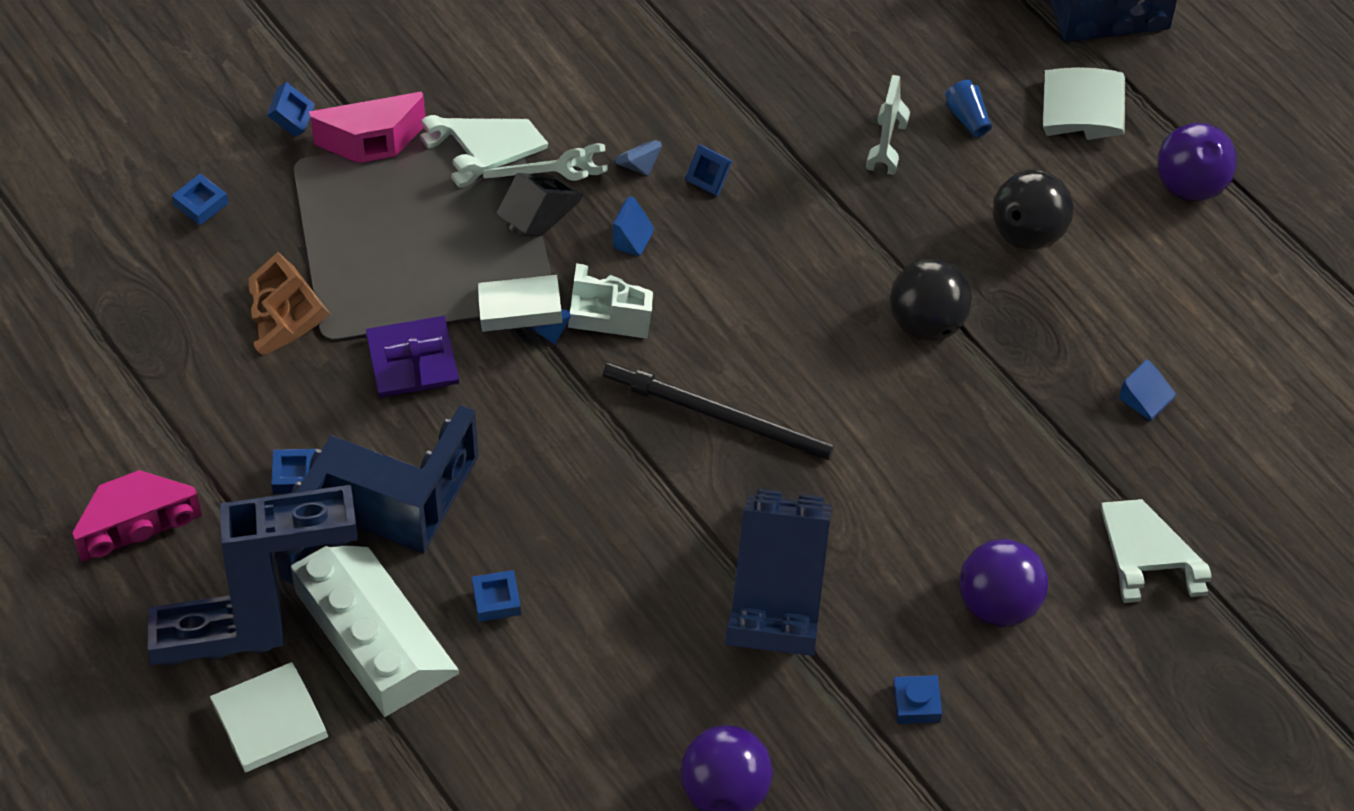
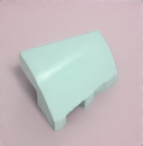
M576 263L570 307L571 318L569 319L568 328L647 339L652 312L653 292L640 286L629 285L622 279L612 275L606 279L598 280L587 275L588 266Z

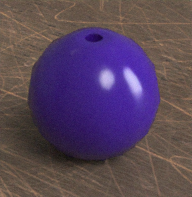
M1193 122L1174 129L1163 140L1157 157V172L1163 185L1173 195L1186 201H1204L1220 195L1230 185L1237 168V152L1231 139L1220 128L1209 123Z
M1010 539L989 540L976 547L964 561L960 571L959 591L967 609L981 621L998 627L1017 626L1033 617L1044 603L1048 591V574L1040 556L1027 545Z
M715 726L702 732L687 746L680 769L681 783L687 797L700 811H753L767 797L773 777L771 757L764 744L752 732L736 726Z

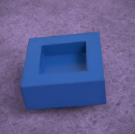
M285 82L277 87L267 116L294 137H297L305 132L310 119L309 111H313L315 104L288 82Z
M201 173L171 195L173 205L198 225H202L229 204L227 193Z
M315 449L273 450L271 483L273 494L291 493L294 485L298 481L304 480L309 472L310 461Z
M514 570L471 577L479 622L521 615V605Z
M938 675L894 677L893 692L897 724L941 722L942 707Z

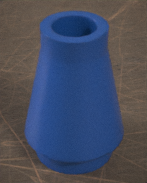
M962 80L952 85L946 91V106L969 130L972 137L983 136L992 129L979 86L973 85L971 80Z

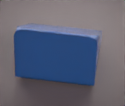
M629 196L626 198L613 222L614 249L640 256L651 238L654 228L636 199Z
M1148 359L1125 379L1119 395L1121 401L1149 421H1152L1176 397L1174 390Z

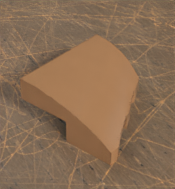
M279 252L248 278L249 291L254 298V303L251 307L252 320L258 326L259 340L254 341V347L262 355L293 342L330 315V312L296 268Z

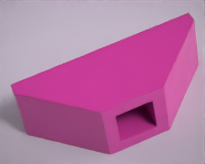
M422 91L309 111L314 145L357 163L397 156L424 128L421 125V121L426 117Z
M141 470L99 485L72 532L81 561L106 556L112 550L133 542H143L154 534L173 527L185 526L192 520L202 517L197 492L192 486Z

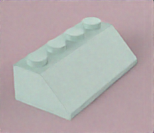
M325 546L291 565L296 594L384 717L459 674V669L369 547Z

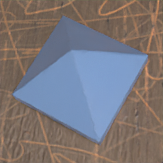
M657 140L646 142L616 156L614 160L617 165L649 176L662 144Z

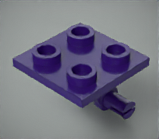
M445 315L366 329L379 398L459 384Z

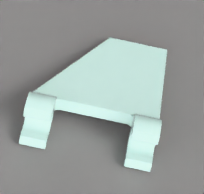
M892 75L886 102L881 105L878 116V124L882 125L881 140L879 145L871 148L866 162L867 170L874 171L875 163L882 162L888 166L887 174H894L896 172L899 156L889 143L895 119H898L900 122L899 129L905 130L910 115L908 107L900 99V76Z
M430 115L421 121V125L427 132L420 134V140L427 148H434L440 145L451 134L466 151L467 154L453 159V165L458 172L452 173L451 178L459 188L472 184L484 170L500 167L548 148V142L529 119L441 118L436 115Z
M597 143L589 145L584 149H571L563 153L558 160L484 170L483 177L485 179L512 176L517 173L531 174L556 171L569 180L584 179L588 177V174L599 175L608 171L607 165L596 166L592 161V156L595 152L605 151V145ZM573 166H577L583 171H576Z
M1142 499L1101 503L1100 509L1117 565L1120 592L1124 603L1141 602L1139 588H1144L1145 584L1142 571L1185 568L1186 584L1190 597L1207 596L1208 589L1205 582H1211L1212 578L1208 564Z

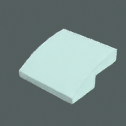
M1099 68L1045 70L1043 128L1046 136L1084 130L1087 140L1124 134V73Z
M557 275L478 283L482 332L563 323Z
M292 662L210 696L214 710L228 734L231 746L245 773L328 738L318 711Z

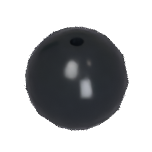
M1025 170L1015 173L999 187L993 199L992 215L997 230L1006 241L1019 248L1039 250L1052 246L1067 232L1073 220L1074 205L1070 191L1062 180L1049 172Z
M922 259L906 266L894 280L890 294L893 318L906 333L919 340H942L955 334L969 317L972 294L967 279L954 265L940 259Z

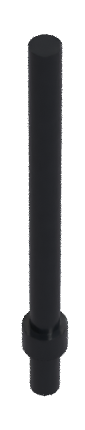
M607 362L603 370V377L631 387V392L645 397L649 394L826 460H830L835 445L662 382L655 379V374L642 369H638L635 372Z

